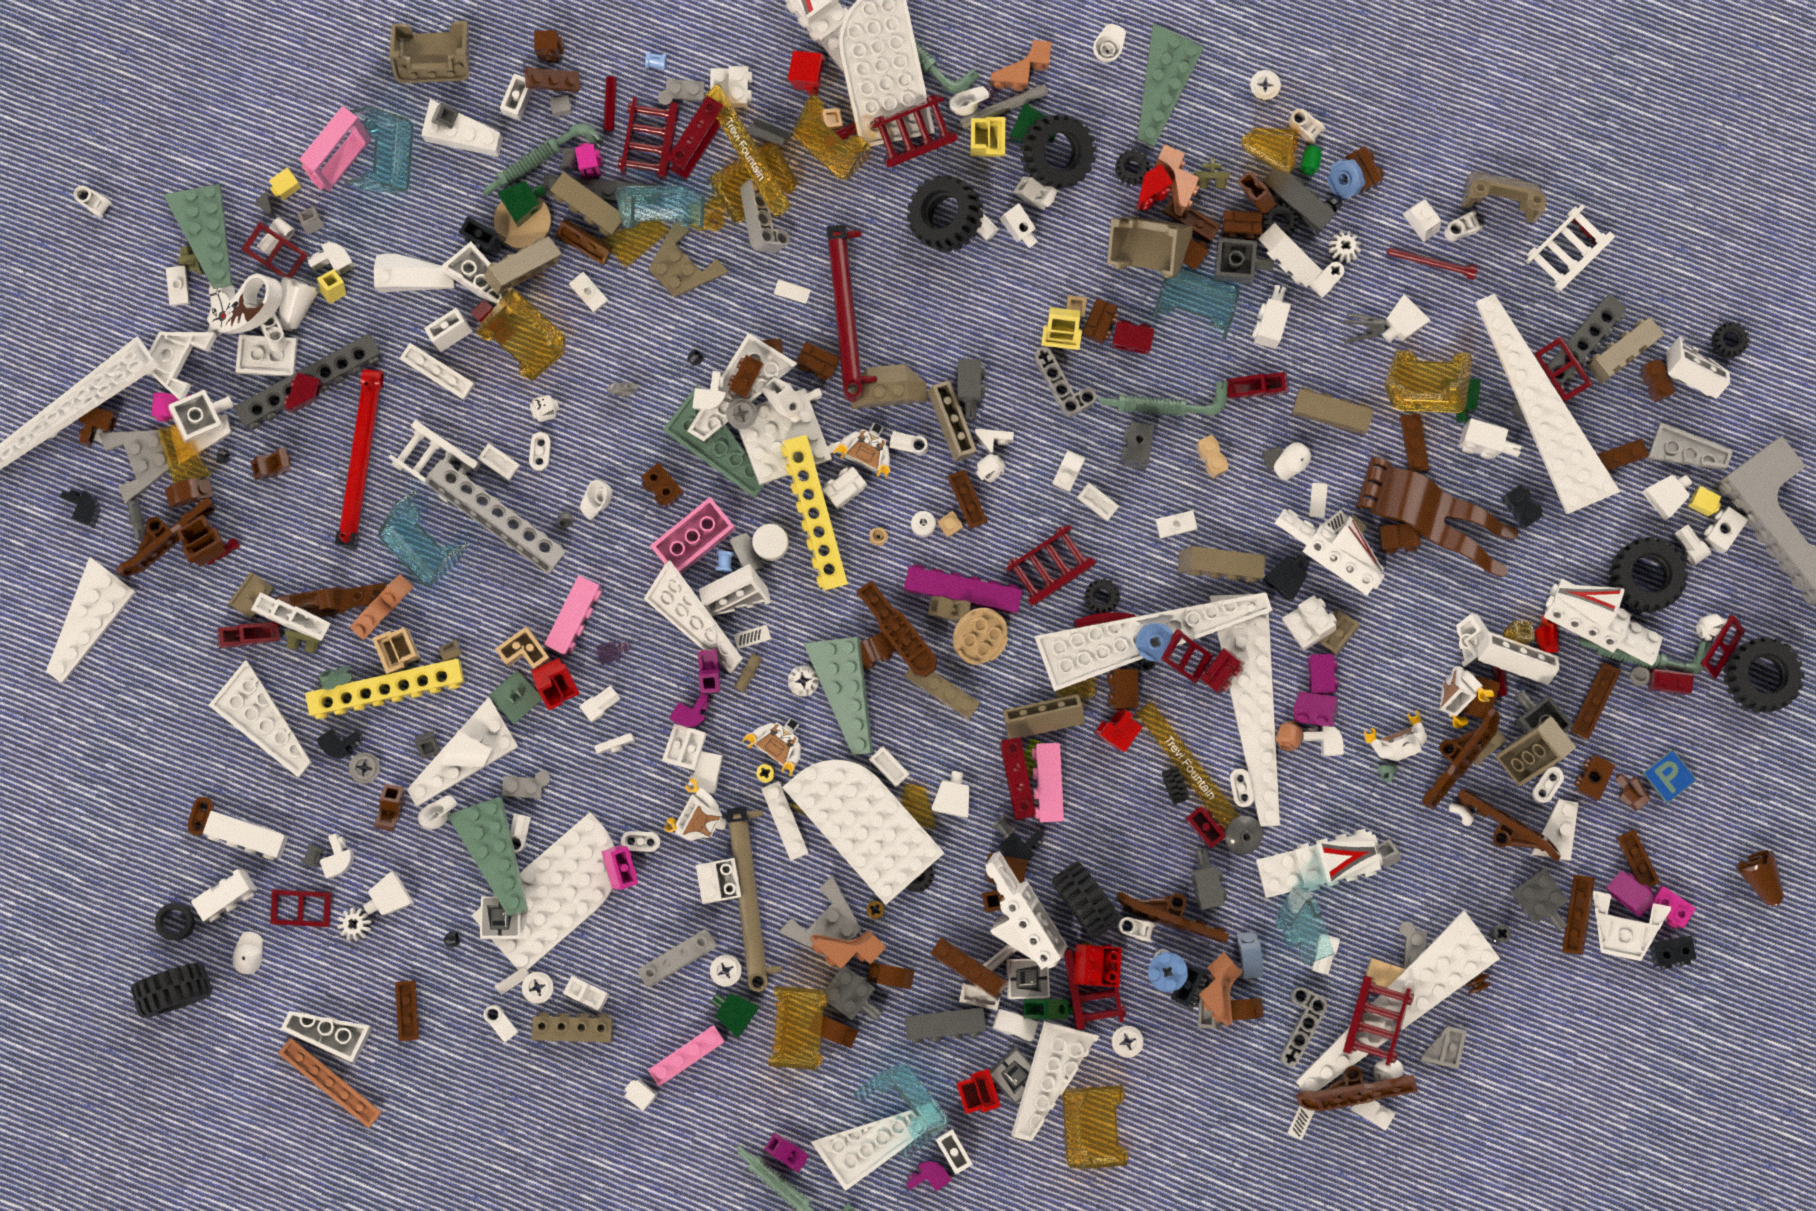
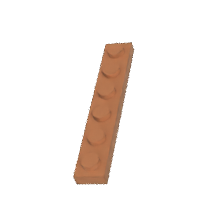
M290 1038L278 1052L280 1056L366 1127L370 1128L382 1114L381 1110L293 1038Z

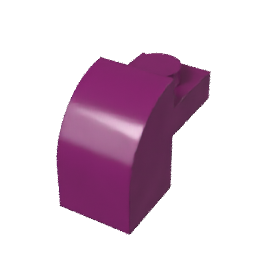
M717 648L698 650L700 694L720 692L721 678Z
M701 693L693 709L678 702L669 719L686 728H696L702 725L707 718L701 715L702 711H707L711 703L708 701L710 697Z
M775 1132L764 1148L770 1155L784 1162L798 1173L805 1165L809 1156L803 1149Z
M929 1160L917 1164L921 1172L918 1173L916 1170L907 1177L906 1185L912 1190L927 1179L934 1190L938 1191L949 1183L952 1178L941 1164Z

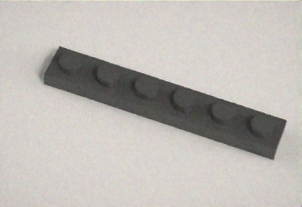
M544 175L543 188L547 194L543 196L554 195L550 189L560 176ZM573 178L604 201L656 205L657 185Z

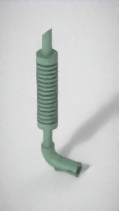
M915 39L921 70L925 74L931 72L941 83V87L947 92L960 93L968 90V87L980 78L977 72L974 74L975 70L971 69L960 80L958 78L955 82L951 81L935 67L937 61Z
M584 123L576 124L556 140L550 137L546 140L547 142H543V145L540 144L541 147L537 146L538 149L534 148V151L531 150V153L528 152V155L525 154V157L519 158L518 162L515 161V164L512 163V166L509 165V168L506 167V170L503 169V172L497 173L498 179L485 187L483 196L486 197L502 185L505 188L509 187L510 183L513 184V181L516 182V179L519 180V177L525 176L526 172L528 174L529 170L532 171V168L535 169V166L538 167V164L541 165V162L544 163V160L550 159L551 155L553 157L554 153H559L560 149L558 147L573 137L576 138L579 135H582L584 138L586 137L591 144H594L595 149L599 148L596 142L602 146L604 141L596 133L595 127L592 128Z
M1216 381L1215 398H1213V404H1206V406L1186 405V400L1180 399V401L1176 399L1175 401V399L1171 400V398L1169 400L1161 398L1160 400L1159 397L1157 399L1156 397L1148 399V397L1144 398L1142 396L1140 398L1138 396L1137 398V396L1133 397V395L1125 397L1122 394H1119V399L1096 398L1104 406L1118 407V412H1124V410L1128 412L1129 410V412L1133 411V413L1141 411V413L1144 412L1145 414L1147 412L1148 414H1151V412L1152 414L1156 413V415L1158 413L1162 415L1163 413V415L1167 414V416L1175 414V416L1179 415V417H1185V413L1189 412L1214 416L1224 409L1226 401H1228V382L1224 381L1222 385V381Z
M1576 637L1581 646L1595 649V654L1599 656L1603 655V657L1607 656V658L1611 657V659H1618L1619 661L1622 660L1623 662L1626 661L1627 663L1652 669L1664 670L1667 667L1690 674H1697L1704 669L1700 662L1705 658L1712 646L1711 643L1700 641L1693 663L1685 662L1683 664L1667 660V654H1659L1658 652L1655 663L1650 665L1618 648L1613 653L1587 639Z
M738 1144V1155L750 1164L747 1169L750 1172L753 1171L754 1175L757 1174L756 1177L758 1178L759 1176L760 1180L763 1179L762 1182H766L765 1185L768 1184L769 1188L772 1187L771 1190L773 1191L774 1189V1193L778 1192L777 1195H781L780 1198L783 1197L784 1201L787 1200L786 1203H790L789 1206L792 1205L793 1209L796 1208L795 1211H815L808 1205L811 1200L808 1197L805 1198L804 1194L801 1195L802 1192H798L799 1189L796 1190L795 1186L792 1187V1183L790 1185L789 1181L786 1182L787 1179H783L784 1176L781 1177L780 1173L777 1174V1170L775 1172L774 1168L771 1169L772 1166H768L769 1163L766 1164L765 1160L762 1161L763 1158L760 1155L754 1158ZM847 1203L842 1211H848L852 1206Z

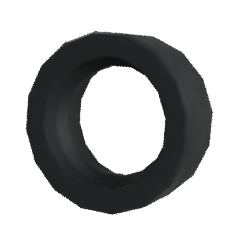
M167 904L155 916V928L159 935L167 940L184 939L194 928L195 918L193 912L183 904ZM178 910L185 915L186 925L179 933H170L164 927V917L170 911Z

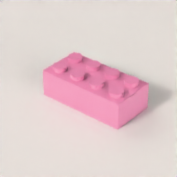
M709 497L650 545V547L664 564L670 560L678 572L682 574L736 529L711 497Z

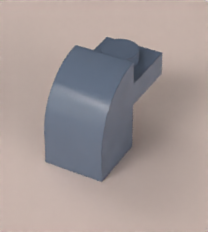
M1257 933L1237 934L1243 979L1263 977L1262 951Z

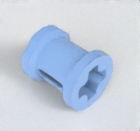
M647 51L645 68L655 67L661 68L664 71L667 54H651V51Z
M717 551L718 564L715 567V571L731 573V560L734 553Z

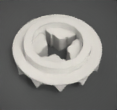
M1259 71L1251 79V92L1256 98L1263 100L1273 99L1280 91V79L1272 71ZM1265 79L1267 85L1271 86L1267 88L1266 92H1264L1263 87L1260 86L1261 84H1263Z
M800 665L794 668L788 676V686L798 696L811 695L816 691L819 684L816 671L809 666ZM801 673H803L805 678L812 679L806 682V689L803 688L801 683H795V681L801 679Z
M730 955L717 957L710 967V975L713 981L725 987L734 985L739 980L742 972L739 961ZM721 963L726 967H734L729 971L730 979L726 974L718 975L723 970Z
M542 972L529 974L522 984L524 997L536 1004L547 1001L554 991L551 978ZM535 979L539 985H546L541 989V996L537 991H530V989L535 987Z
M1132 1026L1120 1027L1112 1037V1047L1122 1057H1134L1143 1047L1142 1034ZM1124 1033L1129 1039H1136L1130 1043L1131 1050H1129L1127 1045H1119V1043L1125 1040Z

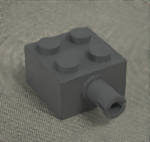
M1219 238L1216 246L1214 280L1252 284L1255 270L1273 271L1274 260L1257 258V241Z
M958 359L957 400L959 405H965L966 421H970V413H972V421L977 420V405H980L981 399H984L985 384H981V380H984L985 365H981V359Z
M1131 422L1130 426L1126 427L1123 442H1126V446H1123L1120 461H1124L1123 467L1146 470L1149 464L1154 425Z
M1524 689L1514 696L1525 709V713L1515 720L1524 734L1550 716L1558 723L1564 733L1574 726L1550 695L1544 697L1538 703H1534Z
M1208 848L1202 849V852L1201 849L1196 850L1199 868L1190 872L1198 910L1225 905L1224 901H1227L1226 890L1222 889L1220 883L1223 881L1222 871L1218 870L1217 866L1213 867L1210 864Z
M1545 868L1539 869L1509 891L1532 924L1548 917L1557 929V932L1568 925L1557 911L1568 899Z
M845 965L839 970L820 996L851 1020L854 1019L859 1011H864L876 1021L883 1012V1010L869 1001V997L875 990V987Z

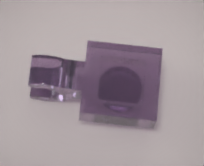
M613 640L596 646L601 665L620 660V653L632 650L628 641L616 645V642Z

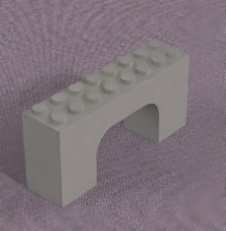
M1781 436L1726 475L1717 484L1719 485L1720 492L1725 496L1727 495L1731 500V506L1748 519L1746 525L1752 527L1755 531V537L1767 547L1768 554L1775 557L1779 562V568L1790 576L1793 586L1799 588L1803 593V599L1807 603L1814 605L1816 604V547L1809 544L1779 506L1777 498L1782 484L1806 466L1784 437Z

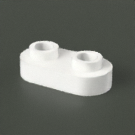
M538 432L531 438L529 463L536 471L545 470L550 460L551 440L543 432ZM540 440L545 441V444L543 446L538 445V442ZM538 459H543L541 465L536 464Z
M1551 767L1544 771L1532 790V796L1535 801L1546 803L1552 799L1564 779L1563 772L1559 768ZM1550 774H1554V775H1555V780H1554V781H1551V780H1550V778H1549ZM1540 790L1545 792L1544 797L1539 795Z
M1236 769L1230 775L1234 801L1240 807H1249L1255 799L1251 776L1245 769ZM1239 775L1244 776L1243 782L1238 780ZM1243 794L1248 795L1247 801H1243Z
M629 831L623 834L621 838V845L628 846L629 851L654 852L660 847L661 843L659 836L653 832ZM629 838L635 839V843L633 845L628 844ZM649 839L654 840V844L652 846H649L647 844V841Z

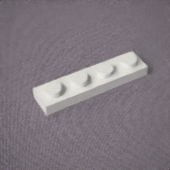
M409 343L399 358L463 400L466 399L475 385L411 343Z
M778 781L761 788L790 861L809 854L780 782Z

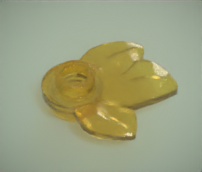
M711 196L707 205L702 203L692 204L693 214L696 218L690 222V225L698 231L707 229L718 231L723 227L724 219L721 215L723 207L716 197ZM716 219L718 220V223L716 225H712L711 221Z

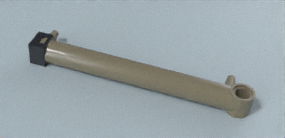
M747 807L726 809L732 855L735 858L741 892L738 903L748 985L751 990L761 992L768 986L767 975L783 971L782 966L766 967L748 825V819L763 816V811H747ZM757 976L762 977L764 981L763 986L760 988L753 985V979Z

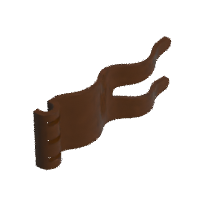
M1373 457L1370 459L1357 501V509L1365 507L1371 510V514L1407 523L1432 543L1467 557L1484 571L1498 577L1506 576L1508 573L1506 566L1492 559L1474 540L1447 526L1444 518L1450 517L1472 522L1499 537L1515 540L1518 536V531L1515 528L1501 523L1484 509L1447 494L1432 480L1420 473L1392 467L1383 458ZM1373 466H1381L1384 469L1382 470L1380 468H1375ZM1369 481H1375V482L1379 483V485H1376V484H1373V483H1368V482H1369ZM1366 496L1372 497V498L1374 499V501H1373V500H1370V499H1366V498H1364V497H1366Z

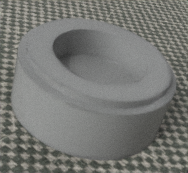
M1637 666L1630 671L1629 677L1634 685L1642 686L1650 680V672L1644 666Z

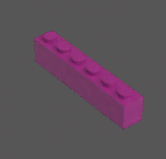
M913 564V567L908 566L904 591L929 597L940 596L952 600L971 602L970 605L989 608L1015 615L1018 613L1022 590L1017 585L1008 584L1007 587L1001 586L998 581L989 580L988 583L982 582L979 577L970 576L969 579L963 578L960 573L951 572L950 575L944 574L941 569L932 568V571L925 570L924 566Z

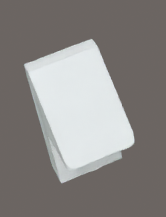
M975 429V437L989 454L993 453V442L1004 446L1013 443L1014 432Z
M1377 1101L1354 1105L1350 1109L1385 1131L1396 1114Z

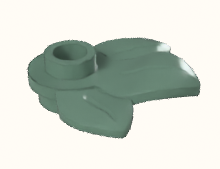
M351 666L340 667L334 672L332 669L322 672L319 675V683L322 685V688L331 690L336 685L348 683L352 679V675L347 673Z

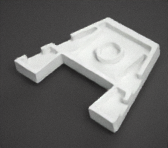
M1594 890L1593 898L1601 953L1641 961L1669 914L1671 906L1653 903L1650 922H1642L1609 915L1611 894Z

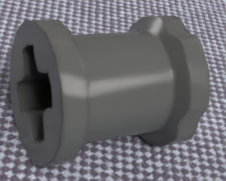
M562 148L563 159L559 168L566 171H576L575 149Z
M1005 814L992 825L993 828L996 827L1003 835L1004 840L1017 829L1016 826L1013 827L1009 823Z
M308 843V851L301 862L318 868V860L325 849Z
M1496 925L1490 930V937L1497 943L1506 942L1511 937V930L1506 925ZM1497 930H1503L1502 935L1504 937H1497L1499 934Z

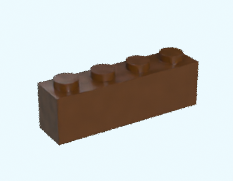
M942 937L930 953L934 959L997 1001L1008 986L1006 980Z

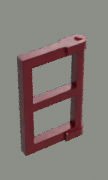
M261 221L257 223L241 248L243 252L279 276L293 278L308 256L307 252L298 248ZM261 230L279 240L266 260L249 250ZM283 244L300 254L288 274L270 264Z
M1562 336L1557 337L1556 340L1533 354L1564 403L1593 385V382L1574 357ZM1560 345L1570 362L1551 373L1540 356ZM1574 365L1585 383L1566 394L1555 377Z
M1731 614L1705 658L1700 662V665L1714 679L1718 677L1728 657L1731 656L1745 633L1738 619ZM1732 625L1737 633L1727 647L1722 640ZM1719 647L1724 654L1714 669L1709 661Z
M1177 629L1172 635L1171 641L1161 660L1188 680L1197 684L1206 666L1209 665L1213 658V654ZM1183 639L1190 645L1177 665L1169 658L1179 641ZM1196 649L1204 656L1192 676L1184 668Z
M272 889L270 924L330 927L332 892ZM279 895L299 896L297 920L277 919ZM305 896L325 897L323 922L303 921Z

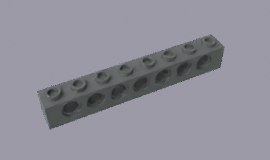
M1610 293L1566 343L1581 366L1590 358L1587 356L1591 350L1595 352L1602 344L1599 342L1603 336L1607 338L1614 330L1611 326L1615 322L1619 323L1625 317L1623 312L1627 307ZM1602 314H1606L1609 317V322H1605L1602 319ZM1590 328L1597 331V336L1591 335ZM1578 342L1585 345V350L1578 348ZM1563 349L1547 365L1551 373L1567 364L1565 360L1567 355ZM1574 365L1561 373V379L1555 378L1562 389L1565 388L1563 383L1567 379L1571 380L1576 375L1577 371ZM1517 401L1509 412L1527 426L1528 424Z
M368 333L298 371V373L320 379L323 382L320 393H323L329 389L330 385L345 381L346 377L352 373L353 375L360 373L363 367L369 364L370 366L377 364L383 355L371 334ZM359 352H365L362 359H356V355ZM342 361H347V367L344 369H340V363ZM326 370H330V376L327 378H323V372ZM297 372L233 406L246 429H257L262 425V422L273 420L279 416L280 412L287 411L284 401L292 389L290 387L293 377H296ZM276 397L280 398V402L272 406V400ZM262 407V413L255 415V409Z

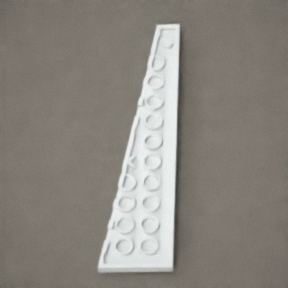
M1493 294L1476 301L1477 308L1565 513L1569 514L1619 493L1620 490L1496 295Z
M138 336L1 442L0 469L46 439L55 437L60 430L69 426L72 422L146 374H152L159 365Z
M1264 592L1034 636L1053 690L1056 691L1143 659L1135 646L1136 636L1139 630L1149 623H1162L1169 627L1173 634L1179 629L1194 640L1273 610L1268 596ZM1158 637L1155 639L1151 638L1152 647L1160 645ZM1181 639L1177 646L1186 643V641Z
M1253 594L1209 596L1211 603ZM1269 612L1221 629L1217 631L1221 651L1223 648H1227L1245 663L1242 666L1244 668L1243 672L1238 677L1234 676L1231 680L1232 685L1229 690L1242 742L1246 768L1251 776L1258 822L1260 826H1280Z
M1464 910L1387 987V989L1404 994L1406 989L1410 988L1412 989L1411 994H1414L1412 1005L1407 1007L1401 1030L1500 959ZM1379 995L1371 1005L1400 1013L1403 1001ZM1370 1012L1364 1013L1362 1019L1366 1024L1395 1032L1397 1020ZM1349 1028L1296 1080L1302 1091L1320 1090L1345 1072L1348 1067L1353 1066L1368 1055V1053L1358 1050L1357 1052L1353 1051L1352 1055L1343 1052ZM1364 1031L1362 1033L1359 1032L1357 1040H1360V1043L1376 1048L1389 1040L1388 1038Z

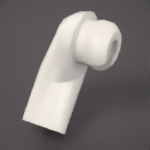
M1450 802L1448 811L1460 814L1463 818V825H1472L1474 815L1466 805Z

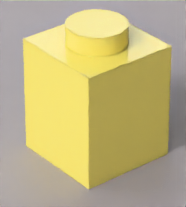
M288 167L269 180L272 184L270 189L276 197L280 196L283 200L302 188Z
M334 269L317 278L319 290L329 304L346 296L344 282Z
M1700 486L1695 489L1688 507L1706 516H1710L1719 510L1721 496Z

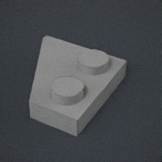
M1446 1026L1424 1052L1420 1060L1459 1069L1467 1031Z

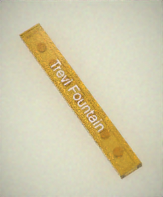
M716 84L704 97L706 98L708 95L724 105L717 116V120L774 217L779 218L791 207V204L721 85Z
M1150 701L1135 714L1217 821L1226 830L1227 825L1234 818L1239 817L1238 813Z

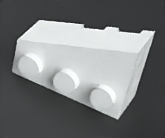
M1276 223L1259 238L1261 243L1269 250L1267 254L1274 261L1278 259L1281 262L1279 266L1286 273L1290 271L1293 274L1291 278L1298 285L1302 283L1307 287L1322 272Z
M1679 336L1666 352L1668 374L1673 379H1679L1689 387L1696 388L1705 395L1717 399L1730 384L1729 371L1711 358H1708V360L1698 354L1699 350L1696 347L1691 349L1683 343L1684 339Z
M750 564L699 589L701 603L711 616L733 612L735 608L743 606L751 608L756 603H771L768 587Z
M236 869L233 871V876L226 880L225 878L219 881L220 884L212 889L209 888L191 901L203 922L210 921L212 923L221 917L220 914L224 911L230 912L238 907V902L242 900L245 902L255 896L253 893L257 891V888L246 870Z

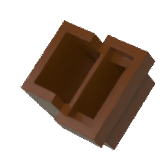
M204 515L176 530L181 542L184 544L181 548L190 564L196 562L201 567L227 552L218 530L211 525Z

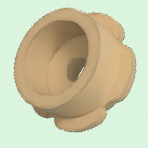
M882 527L874 528L870 531L869 540L872 544L882 546L888 540V534Z

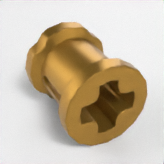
M878 901L870 902L867 906V914L873 919L881 918L884 914V907ZM879 905L880 914L872 915L870 907Z

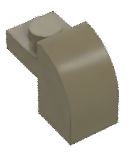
M931 596L927 615L959 622L966 613L970 612L971 602Z

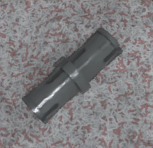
M136 499L133 500L135 508H133L132 501L126 503L130 513L129 522L132 523L135 540H139V531H141L142 539L146 535L143 523L145 518L141 514L139 500Z

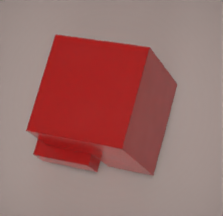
M793 51L787 80L796 90H805L810 96L817 97L826 58L822 53Z
M559 658L530 670L536 688L548 711L562 705L563 701L580 694L565 663L562 664Z
M1118 709L1110 722L1101 721L1094 734L1116 750L1126 752L1142 729V726L1131 719L1133 714L1129 711Z
M989 1068L970 1074L971 1078L956 1082L965 1114L980 1109L983 1113L1001 1107Z

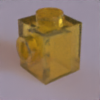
M1514 620L1504 629L1503 637L1528 645L1535 639L1532 621Z

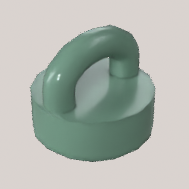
M1396 765L1378 766V773H1381V778L1384 782L1388 783L1393 780L1394 773H1397Z

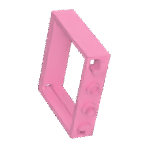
M342 106L299 159L303 165L302 169L306 171L305 173L319 189L323 190L325 188L327 191H330L370 142L371 137L359 118ZM350 130L351 134L320 171L319 167Z

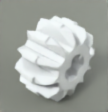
M1343 231L1339 232V236L1334 234L1332 237L1334 241L1329 242V245L1332 247L1329 249V253H1335L1332 258L1336 259L1339 257V263H1342L1344 259L1346 263H1350L1351 259L1356 260V254L1361 252V249L1358 248L1361 242L1355 241L1357 235L1350 237V231L1347 232L1346 236ZM1347 245L1348 248H1345L1344 250L1341 248L1342 246Z
M350 908V914L344 911L343 914L346 918L339 917L338 920L342 921L343 924L337 926L339 929L344 928L340 933L341 936L347 934V940H351L354 937L355 941H359V935L365 938L364 930L369 932L371 930L369 927H366V924L372 923L371 920H365L369 916L368 913L362 915L363 909L361 908L357 912L355 908ZM352 920H358V923L356 924L357 929L351 928V926L353 925Z

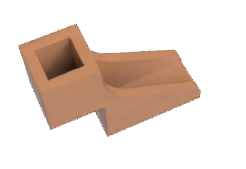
M1033 40L1028 56L1017 63L993 72L990 78V85L997 89H1004L1005 87H1010L1016 91L1027 89L1030 68L1036 71H1044L1049 68L1051 42Z
M1164 144L1154 168L1161 164L1173 182L1171 190L1175 213L1182 217L1184 211H1189L1192 205L1191 196H1195L1200 187L1196 185L1199 177L1182 170L1185 161H1182L1185 153Z
M399 574L349 628L364 640L414 586Z
M869 930L854 940H842L819 934H813L809 938L813 943L811 947L819 955L823 952L827 956L825 960L832 967L836 964L840 969L854 955L860 961L866 960L871 964L886 948Z
M1223 952L1207 967L1211 972L1209 977L1213 982L1199 996L1203 999L1201 1004L1208 1012L1213 1011L1211 1016L1219 1024L1222 1021L1228 1027L1232 1023L1230 990L1234 981L1243 972Z

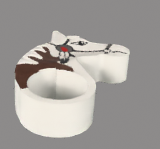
M253 274L245 280L236 295L233 285L213 289L210 285L211 310L207 317L210 326L207 332H214L218 337L222 333L236 334L249 331L265 323L273 316L281 303L282 287L280 283L274 278ZM265 283V298L258 306L257 294L260 287Z

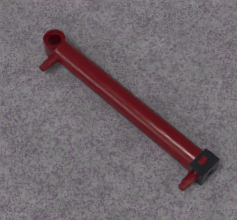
M846 225L827 226L843 392L846 400L857 402L863 396L862 384L877 382V376H861L847 239L861 237L862 232L856 230L846 231ZM851 387L858 389L854 394L848 392Z

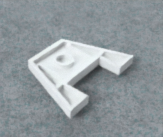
M159 332L149 350L159 365L151 375L179 400L185 398L191 385L178 380L177 377L193 347L209 352L217 335L214 332Z

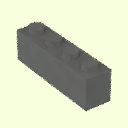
M1277 164L1262 182L1267 186L1275 199L1281 204L1286 203L1285 206H1292L1291 209H1295V214L1298 215V218L1318 235L1336 214L1330 204H1324L1319 199L1317 193L1305 188V184L1300 179L1293 178L1290 175V171L1284 166L1280 167Z
M983 1007L905 1016L907 1040H912V1044L923 1043L924 1038H931V1041H941L943 1036L950 1035L951 1039L963 1038L962 1034L970 1033L971 1037L982 1036V1032L986 1031Z

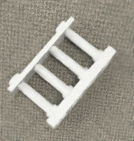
M1583 205L1579 208L1575 206L1567 214L1570 217L1538 249L1534 247L1527 254L1529 257L1526 260L1527 264L1534 259L1555 279L1556 285L1553 289L1557 293L1615 238V235L1611 232L1607 235L1601 234L1580 213L1585 208ZM1573 219L1578 221L1596 239L1595 242L1597 244L1593 248L1587 247L1566 227ZM1560 232L1582 252L1583 258L1579 262L1577 260L1574 261L1553 241ZM1546 246L1569 266L1568 269L1570 271L1565 276L1557 272L1539 254Z
M416 420L411 425L415 430L413 432L414 436L399 457L395 458L391 454L388 457L393 461L391 465L401 471L403 468L423 483L426 478L419 473L434 452L440 448L446 451L443 461L451 463L452 460L458 459L462 462L460 464L461 468L458 471L461 474H466L471 469L477 472L480 468L478 462ZM425 437L430 440V446L416 466L411 469L404 462L420 439L423 440ZM440 494L438 495L440 499L448 503L447 499L442 497Z

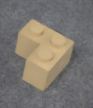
M527 626L495 648L508 667L522 657L526 658L533 669L551 661V658Z

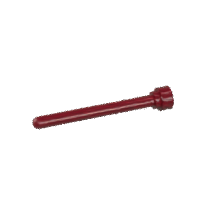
M1388 248L1386 251L1389 256L1461 273L1463 276H1466V279L1470 280L1475 279L1478 266L1473 264L1461 266L1393 248Z

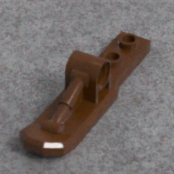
M208 497L202 499L196 504L194 509L184 513L181 519L171 527L159 517L149 518L146 522V535L140 543L135 556L131 557L128 561L120 563L116 571L122 577L132 576L145 571L181 541L177 534V529L201 515L209 516L217 509V506ZM160 524V528L154 531L155 526Z
M869 581L856 591L858 596L878 620L880 630L912 672L917 676L927 677L936 671L937 658L903 613L891 606L873 581Z
M379 583L349 589L334 587L277 596L275 600L279 599L293 607L296 606L321 618L343 614L352 608L369 606L387 587V584Z
M1493 708L1489 709L1484 716L1483 722L1475 730L1469 731L1457 739H1446L1441 742L1439 746L1440 753L1450 760L1451 764L1444 774H1441L1436 779V784L1432 789H1429L1424 794V799L1421 802L1432 810L1436 808L1455 782L1468 770L1495 736L1500 720V714ZM1454 746L1453 752L1448 754V749Z
M1462 787L1457 795L1461 803L1466 806L1472 805L1477 808L1476 811L1485 817L1489 815L1500 822L1492 837L1496 846L1505 847L1512 845L1536 848L1546 851L1554 861H1559L1561 853L1548 837ZM1505 833L1507 840L1504 842L1499 841L1497 834Z
M1123 892L1117 893L1116 900L1130 913L1223 944L1228 941L1230 934L1225 933V929L1217 926L1211 928L1206 926L1207 923L1196 920L1193 922L1183 918L1186 898L1180 893H1175L1168 897L1145 900L1132 899ZM1172 899H1178L1181 902V907L1175 908L1172 905Z
M1350 1066L1345 1070L1342 1079L1329 1085L1328 1088L1321 1091L1303 1090L1297 1093L1296 1097L1298 1104L1307 1110L1326 1111L1370 1103L1381 1098L1418 1092L1414 1075H1403L1399 1078L1365 1083L1361 1069L1356 1066Z

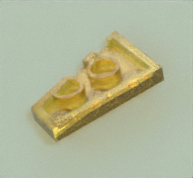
M656 216L617 232L615 237L609 235L608 237L601 238V241L613 248L611 252L627 268L667 235L669 230Z
M176 425L157 430L173 484L195 478L198 480L212 476L190 443L185 444Z

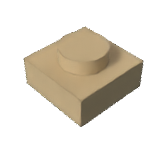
M839 108L822 109L819 112L823 130L839 129L843 126Z
M1068 295L1066 309L1079 310L1080 317L1084 318L1087 298Z
M953 511L937 521V524L947 538L963 528V525Z

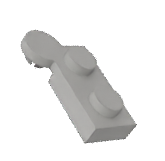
M667 79L666 90L658 94V101L664 106L670 105L673 99L703 102L705 82Z
M540 771L535 775V778L503 776L502 796L542 799V787L550 783V775L545 771Z
M1409 921L1401 923L1399 927L1401 935L1406 937L1403 960L1404 969L1411 965L1426 949L1427 931L1415 930L1414 924Z

